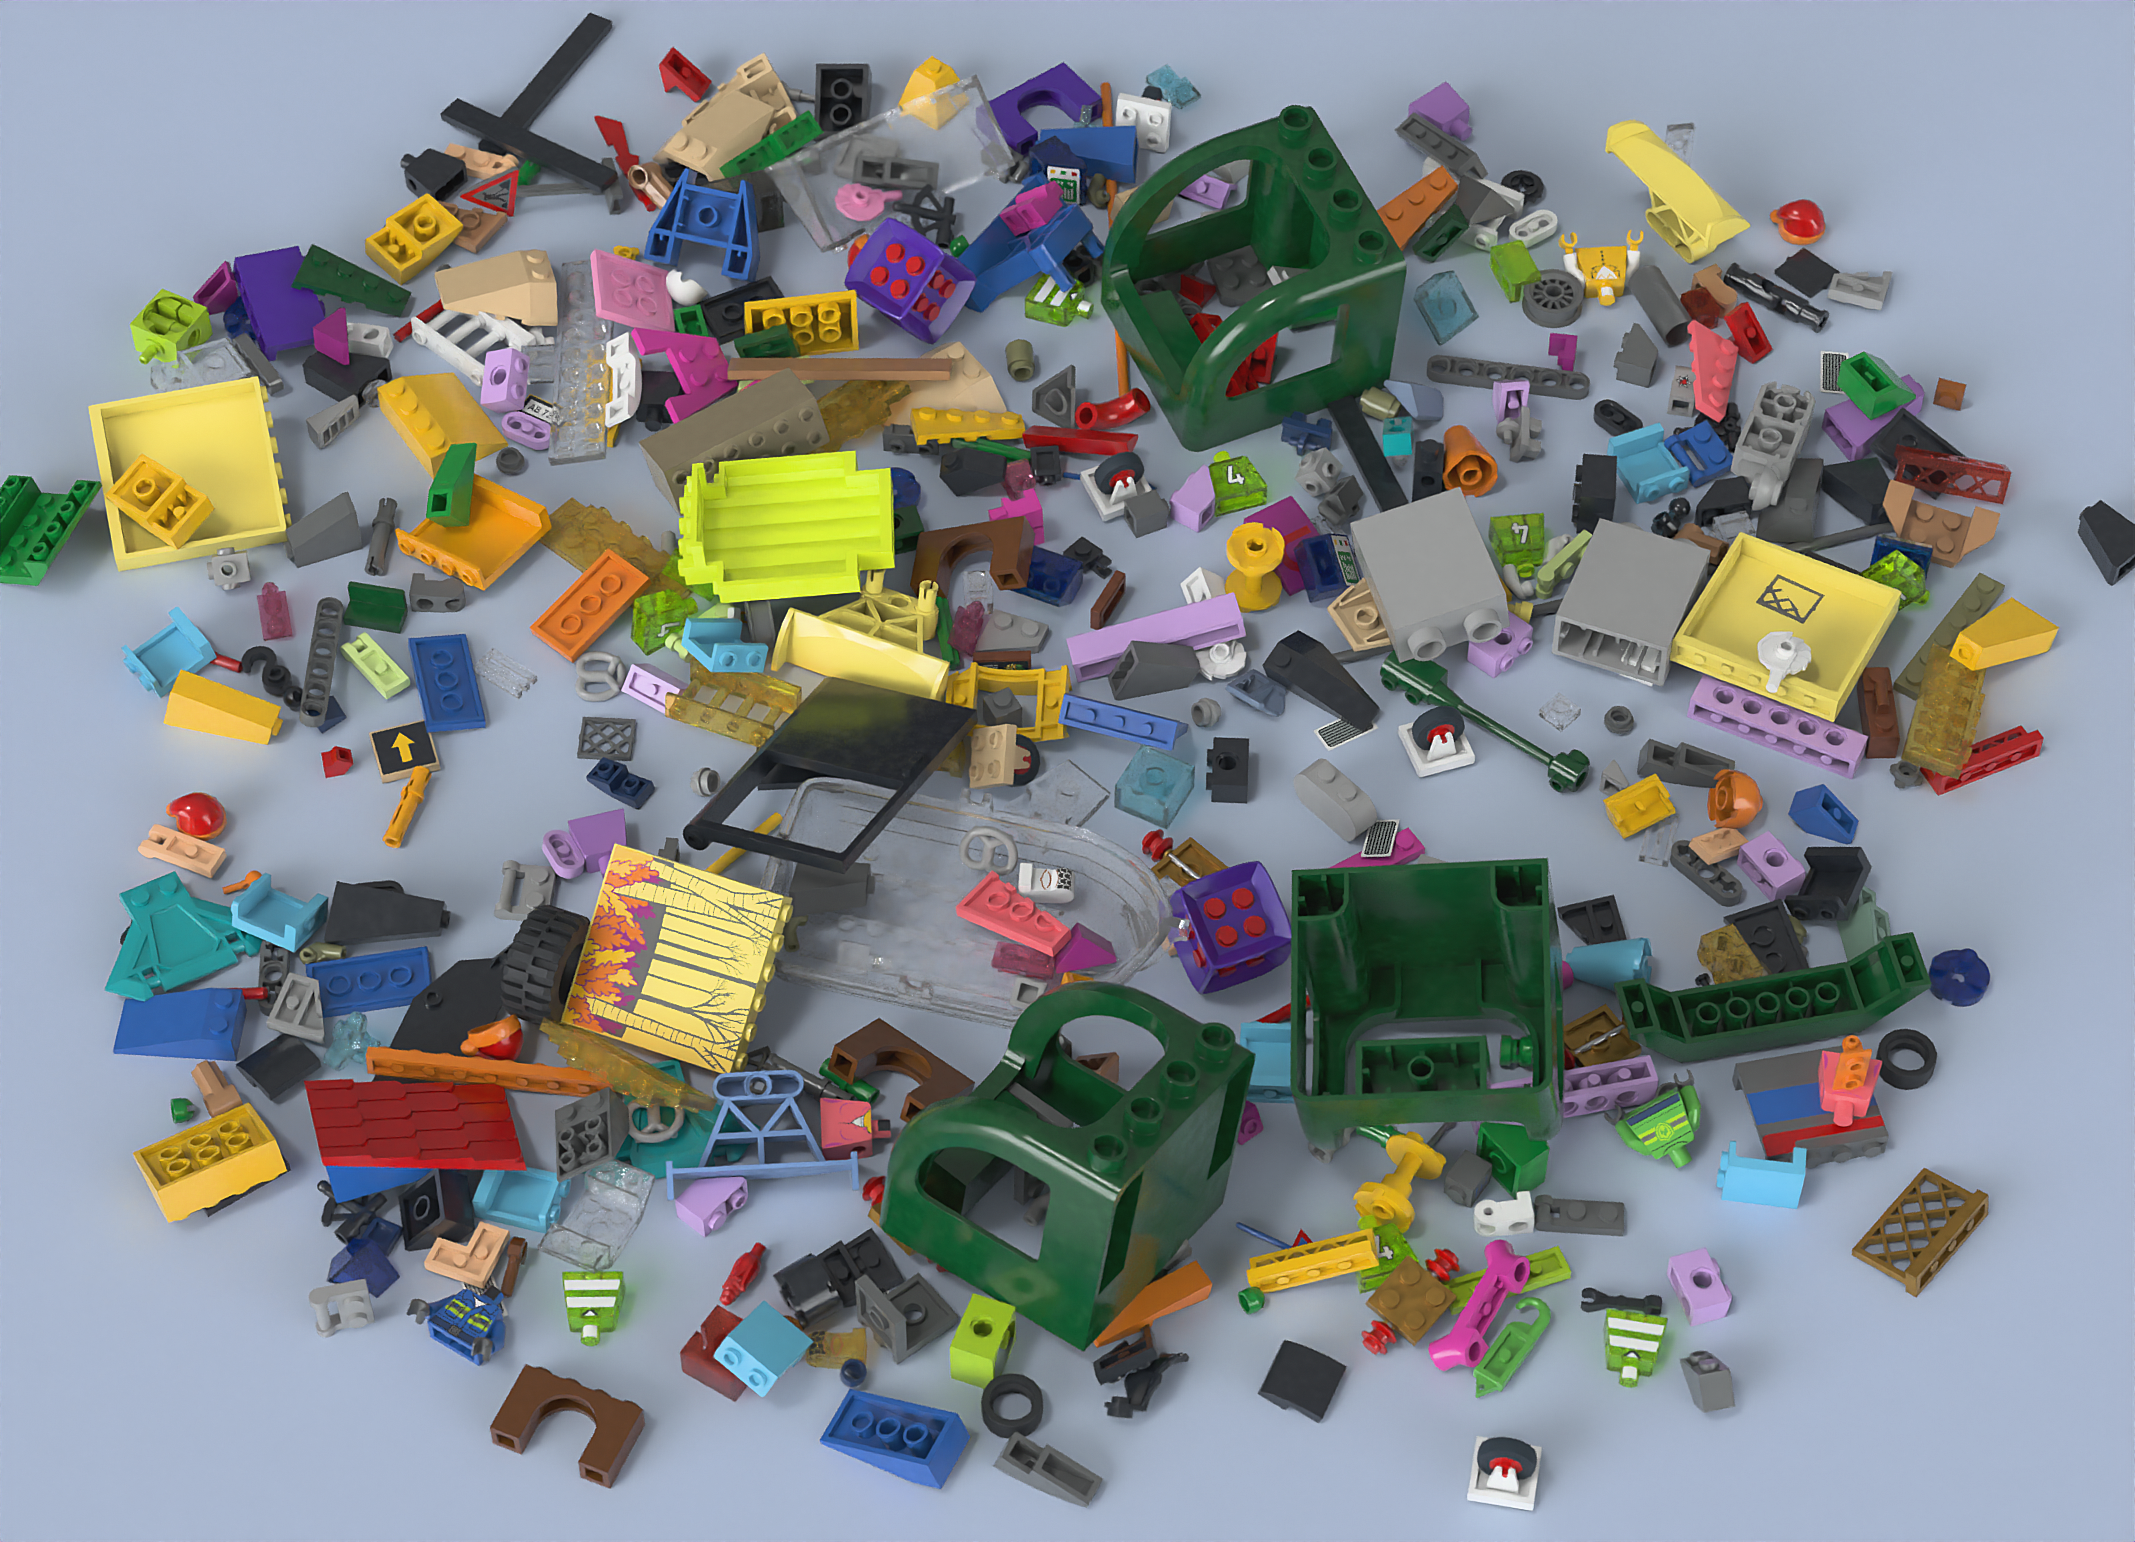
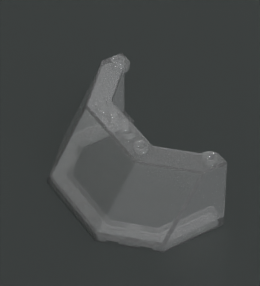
M977 74L903 104L904 110L902 106L885 111L764 168L766 174L822 253L832 250L834 255L848 249L847 243L852 239L866 233L871 235L875 231L874 227L880 225L886 218L891 217L898 220L897 217L902 215L901 212H895L892 209L893 203L897 201L885 203L883 213L871 221L850 219L845 217V214L836 208L835 195H837L838 189H842L848 183L852 185L854 159L858 154L881 158L893 156L939 163L937 190L931 191L939 203L944 201L943 195L981 179L993 176L995 180L1009 174L1007 169L1016 164ZM870 187V188H873L872 190L881 189L882 192L898 190V189H885V188H874V187ZM901 190L903 198L898 200V202L912 205L916 194L920 190ZM928 197L923 199L921 205L927 203L929 207L933 206Z

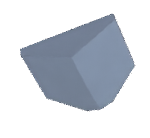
M1386 380L1384 382L1385 387L1396 396V399L1415 419L1440 421L1442 418L1444 398L1436 388L1409 381Z
M1255 669L1228 683L1225 688L1235 698L1262 712L1275 717H1279L1284 712L1286 687Z

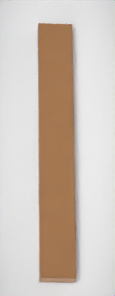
M731 358L727 373L730 380H764L789 367L800 380L949 381L953 365L952 358Z

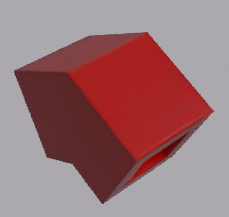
M334 746L331 751L321 753L326 778L344 775L353 765L350 749Z

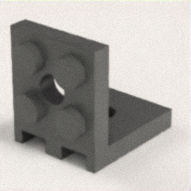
M1014 1082L1007 1089L1009 1093L1037 1113L1040 1120L1055 1126L1073 1127L1072 1121L1018 1083ZM1015 1165L1014 1200L1024 1206L1031 1198H1036L1040 1195L1046 1183Z
M919 1273L886 1295L879 1290L866 1274L855 1281L858 1322L861 1325L866 1323L873 1331L874 1340L881 1347L885 1345L892 1352L893 1361L897 1365L958 1323V1315ZM910 1310H917L922 1314L916 1320H909L904 1315Z

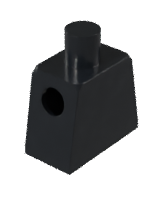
M431 148L426 149L417 158L409 153L405 154L400 162L401 168L405 169L406 186L418 198L428 193L436 201L445 202L468 181L466 163L463 160Z
M641 370L642 392L640 403L636 410V420L638 422H645L647 430L657 432L661 430L662 423H674L665 406L667 399L686 394L675 372Z
M1433 439L1416 442L1413 463L1412 502L1441 493L1444 457L1443 443ZM1425 476L1432 477V485H1424L1422 478Z

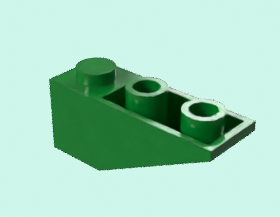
M476 443L451 444L429 489L426 518L443 527L469 526L477 450Z

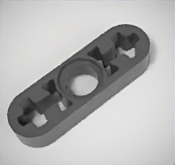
M246 333L232 339V344L238 357L254 377L258 376L261 386L266 385L269 395L284 389L283 382L276 369Z
M1680 840L1672 845L1670 863L1673 867L1718 904L1732 907L1739 903L1742 884L1737 878L1717 862L1711 865L1704 862L1688 846L1691 841ZM1700 869H1709L1714 873V876L1704 878L1698 874V871ZM1723 890H1725V891L1733 890V893H1731V892L1723 893Z
M263 940L260 949L258 987H266L268 997L267 999H258L261 1012L266 1016H270L289 974L290 950ZM274 948H279L277 950V960L272 958L271 952L274 951ZM272 971L282 973L278 980L270 981L266 979V975ZM270 991H275L276 994L274 1004H268L271 1001Z

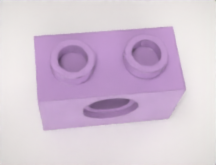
M514 348L487 352L480 404L496 413L523 410L530 357Z
M1508 611L1510 626L1503 628L1495 638L1482 643L1469 642L1467 661L1492 678L1498 676L1502 671L1506 672L1509 670L1514 660L1520 654L1525 655L1533 643L1531 640L1533 627L1510 611Z
M1770 831L1740 846L1737 865L1770 902L1777 899L1784 900L1787 895H1793L1800 891L1806 874L1804 866L1799 860L1794 859L1790 855L1783 842L1776 839Z
M1706 1247L1670 1257L1667 1269V1276L1691 1327L1727 1317L1729 1303L1732 1302L1729 1287L1726 1284L1723 1285L1719 1277L1718 1263L1715 1258H1710ZM1696 1285H1704L1706 1288H1701Z

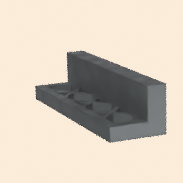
M1415 112L1395 129L1401 139L1460 178L1468 171H1471L1481 179L1488 175V172L1474 151Z

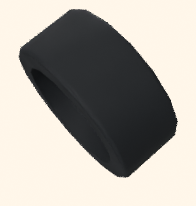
M1906 1028L1893 1030L1886 1034L1879 1043L1876 1060L1882 1061L1879 1076L1889 1085L1904 1090L1917 1089L1927 1084L1933 1075L1937 1059V1052L1933 1042L1919 1031ZM1898 1048L1911 1049L1924 1059V1065L1916 1070L1900 1069L1888 1059V1053Z
M1015 1373L1000 1375L991 1380L983 1390L981 1398V1413L984 1424L990 1432L1007 1439L1015 1431L1024 1437L1034 1432L1041 1423L1043 1415V1398L1040 1388L1030 1378ZM1018 1393L1031 1401V1411L1020 1419H1004L995 1414L993 1403L996 1398L1003 1394Z

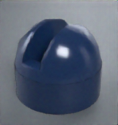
M857 1359L847 1360L840 1370L841 1382L850 1388L861 1385L867 1375L866 1366Z

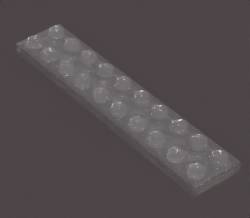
M591 259L562 263L548 453L551 466L606 459L608 427L605 425L606 404L610 400L611 367L606 363L607 342L613 340L614 321L596 316Z

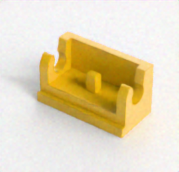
M1656 773L1603 800L1609 821L1623 839L1676 813L1675 807L1668 799L1671 796Z

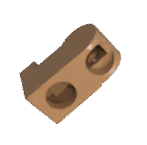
M1714 264L1693 274L1691 291L1713 315L1723 318L1736 307L1737 292L1732 287L1726 286L1721 280L1722 270L1717 264Z

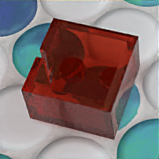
M717 1304L700 1325L701 1333L696 1331L680 1351L682 1372L736 1402L748 1385L714 1357V1354L727 1335L744 1319Z

